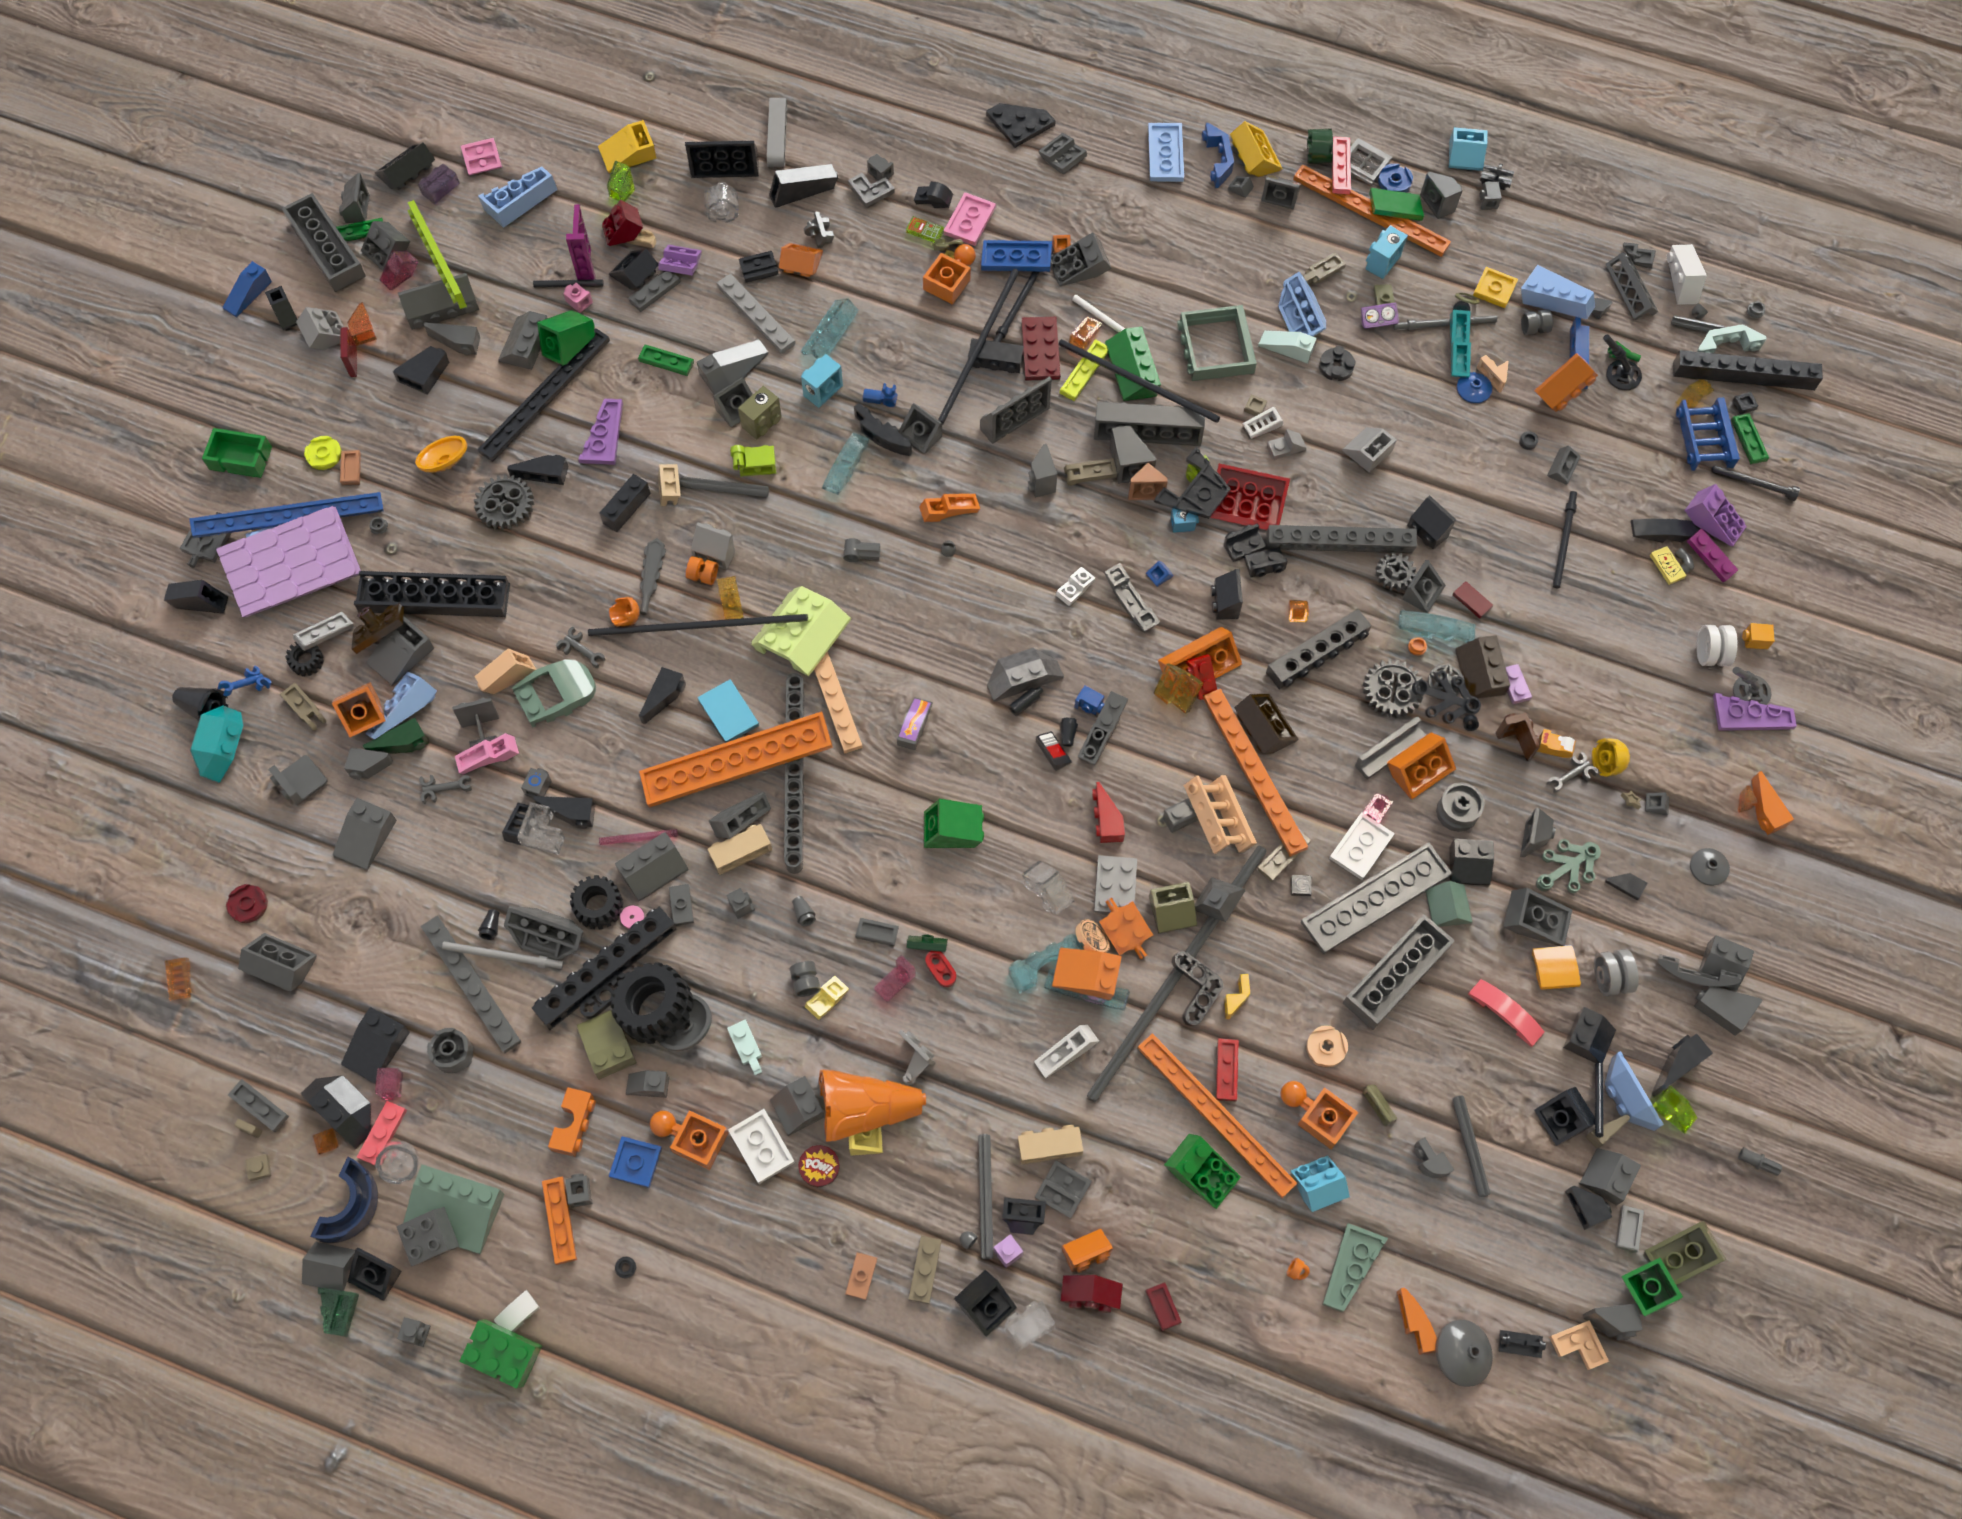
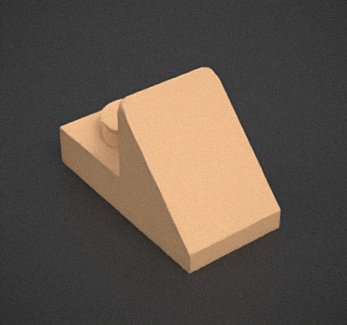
M1487 355L1480 358L1477 369L1490 380L1491 384L1500 393L1507 380L1508 361L1497 367L1495 362Z

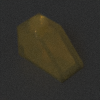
M731 576L717 579L725 619L744 618L736 577Z

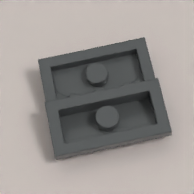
M1061 133L1039 150L1042 158L1062 174H1065L1087 157V151L1075 145L1074 139L1064 133Z
M1055 1160L1035 1198L1040 1201H1046L1048 1206L1072 1218L1092 1180Z

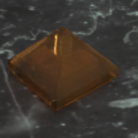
M334 1128L313 1135L318 1155L339 1147Z

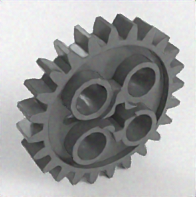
M505 474L504 478L501 479L497 475V480L494 481L493 478H490L491 483L484 482L485 487H479L481 493H475L477 499H474V508L478 518L481 519L482 523L486 522L487 527L493 525L495 530L498 526L502 530H504L505 526L511 529L512 524L518 527V521L524 523L523 517L529 518L528 512H533V493H531V488L527 486L526 482L522 483L520 477L515 480L514 475H512L508 479Z
M1389 659L1387 664L1382 660L1380 666L1375 663L1373 669H1369L1362 686L1365 687L1363 693L1367 694L1365 700H1371L1369 706L1375 705V712L1380 709L1382 710V716L1385 712H1388L1389 718L1393 713L1399 718L1400 713L1405 717L1408 711L1412 714L1414 708L1417 709L1423 697L1413 693L1412 685L1414 682L1422 680L1423 677H1417L1419 671L1413 672V665L1407 668L1406 661L1401 665L1399 664V659L1395 663H1392V660ZM1394 674H1396L1397 678L1394 686L1395 693L1393 696V703H1391V695L1393 691L1392 684L1394 682ZM1382 676L1387 677L1389 680H1384ZM1417 685V690L1420 692L1421 687ZM1379 693H1384L1387 697H1382ZM1399 696L1404 697L1406 700H1401Z

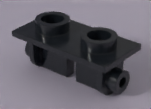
M1500 1330L1499 1352L1542 1358V1350L1545 1351L1546 1348L1543 1336Z

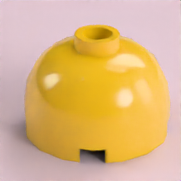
M1603 738L1596 742L1598 743L1597 747L1592 750V763L1594 767L1599 769V774L1610 777L1624 772L1630 762L1627 746L1618 739Z

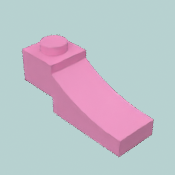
M505 733L492 741L484 740L455 756L459 773L464 775L488 764L499 761L504 762L516 756L519 752L515 737Z

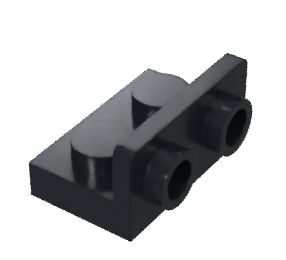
M1258 523L1247 525L1242 530L1232 531L1225 536L1223 545L1233 562L1243 559L1245 555L1266 550V544L1258 532Z
M1280 547L1248 554L1244 557L1250 578L1263 577L1273 572L1280 573L1286 569L1288 563L1287 558H1283Z

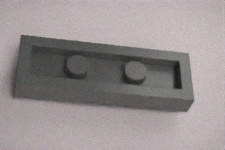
M663 271L628 297L629 302L642 312L678 285L680 278L673 272Z
M243 1079L228 1094L229 1097L273 1132H276L289 1117Z

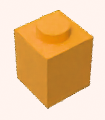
M1750 623L1742 635V639L1745 641V648L1768 650L1775 642L1773 625Z

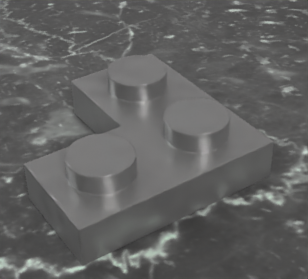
M863 173L848 180V185L866 208L895 193L894 187L886 177L873 184H870Z

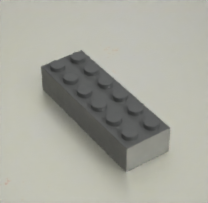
M313 193L282 208L288 223L335 292L366 277L360 262Z
M1108 401L1097 402L1094 440L1111 441L1112 428L1131 426L1144 443L1201 446L1205 428V417L1181 406L1145 405L1142 403L1128 404L1125 402L1110 403Z
M1424 914L1346 996L1343 1004L1368 1027L1374 1030L1446 953L1455 940Z

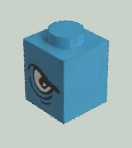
M1172 508L1170 518L1173 533L1195 531V526L1199 523V517Z

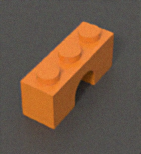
M567 1087L561 1108L564 1112L572 1113L574 1121L569 1127L564 1129L554 1127L548 1145L551 1151L573 1157L576 1156L577 1152H580L583 1140H581L583 1132H586L589 1126V1120L587 1119L589 1113L593 1112L596 1103L591 1093Z

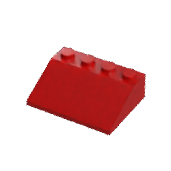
M1219 463L1217 472L1231 490L1210 518L1246 526L1258 523L1259 528L1267 530L1269 525H1280L1290 478Z

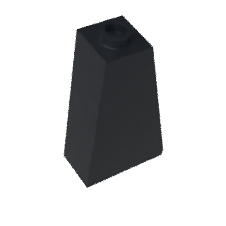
M832 164L775 171L769 196L775 208L834 189L838 180V174Z

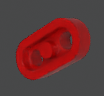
M930 951L925 958L927 968L940 986L951 987L956 982V971L941 951ZM937 959L939 963L935 965L932 961ZM945 975L950 976V979L944 980L943 977Z

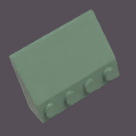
M422 1164L413 1184L403 1223L431 1210L445 1207L459 1248L481 1255L505 1194L500 1189Z

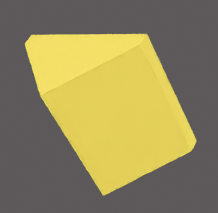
M881 1127L849 1136L850 1155L883 1153Z

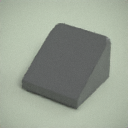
M1236 176L1228 189L1246 198L1254 186L1250 177Z
M1596 297L1594 299L1595 308L1591 314L1600 319L1610 309L1613 302Z
M1646 793L1645 811L1668 815L1669 796L1667 793Z

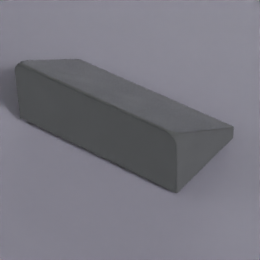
M1570 446L1560 448L1547 476L1561 483L1568 484L1581 456Z

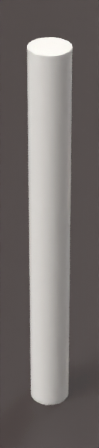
M1078 295L1073 297L1072 301L1118 333L1125 329Z

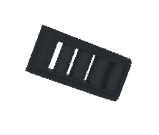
M517 803L502 831L504 841L522 845L536 807ZM521 811V812H525V813H528V814H527V815H524V814H520L519 812Z

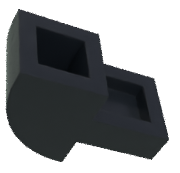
M931 181L929 186L918 187L914 202L916 205L932 204L933 208H949L953 193L944 184Z

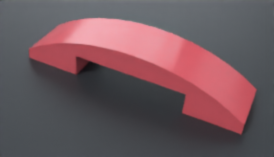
M1480 979L1468 993L1482 1007L1486 1005L1517 1031L1516 1035L1529 1046L1533 1047L1545 1031L1530 1014L1513 999L1488 982Z

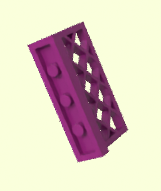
M574 204L573 233L566 234V242L577 280L596 279L591 261V245L580 204Z

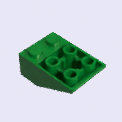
M1188 1134L1164 1164L1178 1180L1215 1209L1218 1208L1241 1178L1201 1136Z

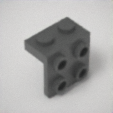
M307 755L302 756L282 772L275 765L268 769L273 775L270 777L276 787L281 785L283 790L280 792L287 800L292 799L296 805L300 804L328 782Z

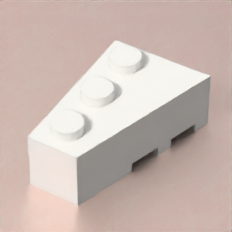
M1692 244L1672 245L1670 252L1667 254V262L1669 263L1677 305L1697 304L1707 276Z

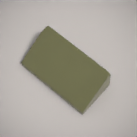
M1374 1084L1368 1085L1364 1089L1363 1094L1383 1125L1387 1126L1396 1121V1115L1377 1086Z

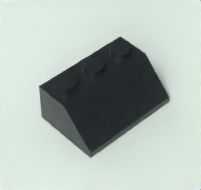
M424 142L412 145L374 173L390 189L397 188L399 190L406 185L405 182L408 179L414 180L420 175L418 172L422 169L426 171L431 168L435 158Z

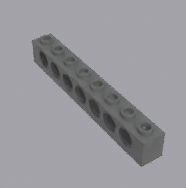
M1269 525L1266 531V549L1280 547L1281 550L1413 553L1417 547V529Z

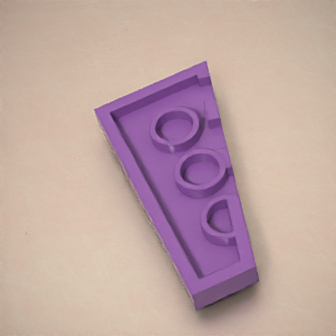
M622 399L603 400L595 425L592 426L588 441L585 442L584 450L578 458L579 463L615 465L623 408Z
M1719 693L1713 695L1719 731L1795 729L1797 727L1794 709L1772 704H1759L1758 701L1753 700L1750 702L1739 700L1738 697H1725Z

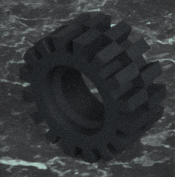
M294 642L296 646L291 644L289 646L291 651L287 649L286 653L288 655H285V658L293 672L305 677L306 673L308 676H311L312 671L314 673L318 672L316 668L321 669V664L324 663L322 659L324 656L317 645L304 651L297 642ZM302 654H311L309 661L305 663L298 662V658Z

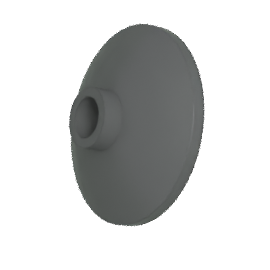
M1701 849L1692 856L1690 861V869L1693 876L1705 885L1714 886L1723 883L1730 872L1728 860L1721 852L1715 849ZM1709 862H1712L1715 867H1712Z

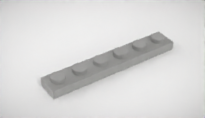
M731 273L717 282L718 288L781 354L795 345V340Z

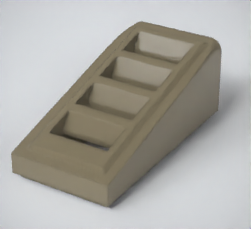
M1627 1114L1603 1125V1137H1596L1595 1130H1593L1586 1138L1596 1148H1600L1630 1120V1116Z

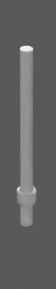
M443 942L442 945L443 950L533 964L545 969L546 967L562 969L564 963L563 961L548 959L546 956L534 957L450 942Z

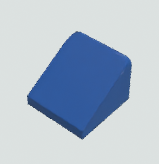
M1158 561L1146 572L1147 576L1157 587L1174 576L1161 561Z

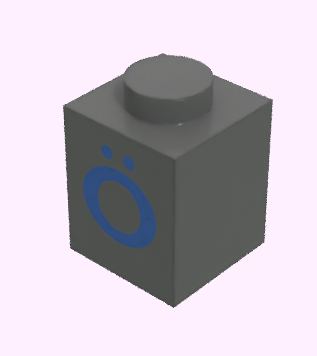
M530 768L521 789L526 796L532 798L534 796H545L552 780L546 770Z

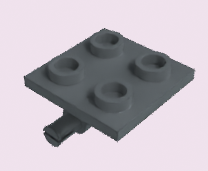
M481 698L474 702L460 703L452 707L462 728L478 725L480 739L469 741L470 747L484 740L492 741L497 738L496 735L485 738L482 725L484 722L499 719L491 698Z

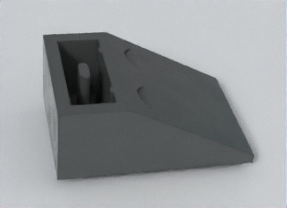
M1093 232L1051 257V266L1060 287L1098 277L1112 269L1101 241Z
M403 617V625L382 638L366 663L393 686L429 654L434 647L425 634Z

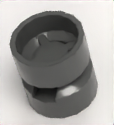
M1539 310L1537 314L1534 311L1524 312L1521 317V327L1524 335H1534L1537 332L1540 334L1551 332L1553 318L1550 310Z
M813 961L799 962L789 968L791 978L795 981L793 986L797 997L810 996L821 990L819 980L815 977L817 971Z

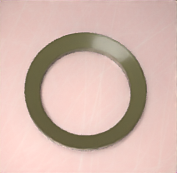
M1455 294V297L1461 301L1470 304L1480 303L1479 299L1470 294ZM1461 295H1466L1476 300H1470L1462 297Z

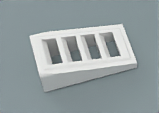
M1272 407L1242 424L1250 438L1253 439L1283 426V420L1275 407ZM1266 419L1268 425H1265L1263 420ZM1258 422H1259V423L1261 424V426H1262V428H1260V429H1259L1258 425L1256 424V423H1258ZM1251 425H1253L1256 429L1255 432H1253L1250 428Z

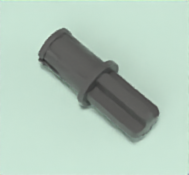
M1744 1147L1739 1153V1160L1755 1166L1757 1170L1763 1169L1776 1176L1781 1173L1782 1165L1765 1158L1764 1154L1759 1155Z

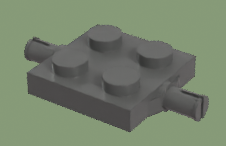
M190 529L180 546L182 552L192 555L187 565L195 568L199 559L215 563L219 557L216 549L225 546L231 533L193 538Z

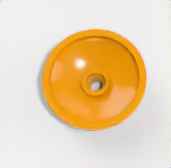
M461 436L441 438L426 446L418 454L415 461L416 466L419 470L429 473L449 470L464 456L467 450V442Z

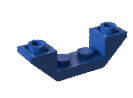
M1206 123L1205 130L1202 131V140L1206 142L1207 148L1218 147V152L1222 154L1221 163L1214 164L1213 171L1210 172L1211 181H1214L1215 188H1219L1232 173L1234 158L1229 135L1212 124Z

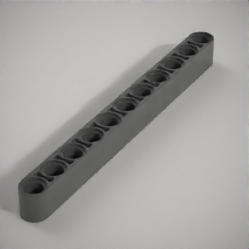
M791 673L786 679V723L791 722L793 717H798L799 719L804 717L803 677L798 673ZM793 683H799L798 686H792ZM793 700H799L796 704L791 703ZM804 757L785 763L784 860L786 869L792 874L799 873L803 869ZM792 770H799L797 774L790 773ZM793 787L799 788V790L796 792L790 791V789ZM793 805L799 806L796 810H791L790 807ZM793 823L799 824L796 828H790L789 826ZM793 841H797L799 843L797 846L794 847L789 845ZM794 859L799 861L796 865L789 864Z

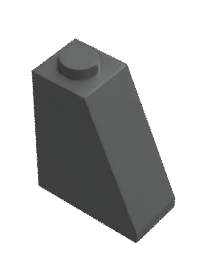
M1710 986L1707 990L1702 989L1697 994L1695 999L1698 1001L1694 1007L1736 1036L1743 1030L1763 1000L1758 997Z

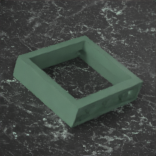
M1243 305L1181 312L1177 326L1178 330L1182 332L1180 336L1181 344L1185 346L1184 358L1188 360L1187 372L1191 374L1192 381L1255 373L1257 363ZM1235 320L1244 362L1197 368L1188 326Z

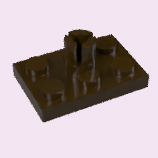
M400 603L390 605L379 616L375 615L370 607L363 608V614L362 612L358 613L357 617L365 625H359L353 631L351 649L356 654L403 625L404 607Z

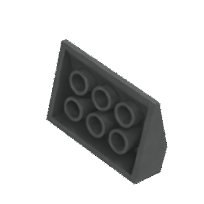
M1050 376L1035 386L1027 388L1019 396H1014L1009 402L998 406L996 410L985 414L980 419V430L992 444L1050 409L1052 382Z

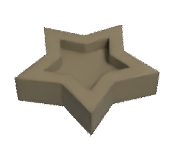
M1632 791L1629 793L1623 792L1620 795L1626 801V806H1633L1638 810L1641 808L1640 801L1642 799L1637 797Z

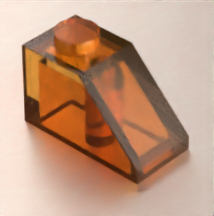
M359 303L347 322L356 346L377 340L364 303Z

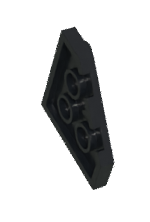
M999 103L986 110V116L1014 148L1056 124L1055 119L1044 109Z

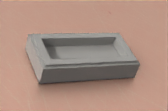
M1625 1205L1621 1206L1616 1248L1636 1253L1639 1251L1644 1210Z

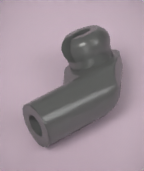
M1681 547L1675 555L1684 562L1681 566L1683 571L1689 573L1691 569H1694L1693 558Z

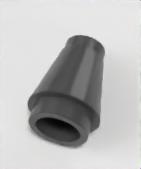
M802 896L794 898L792 903L797 922L803 927L814 923L816 914Z

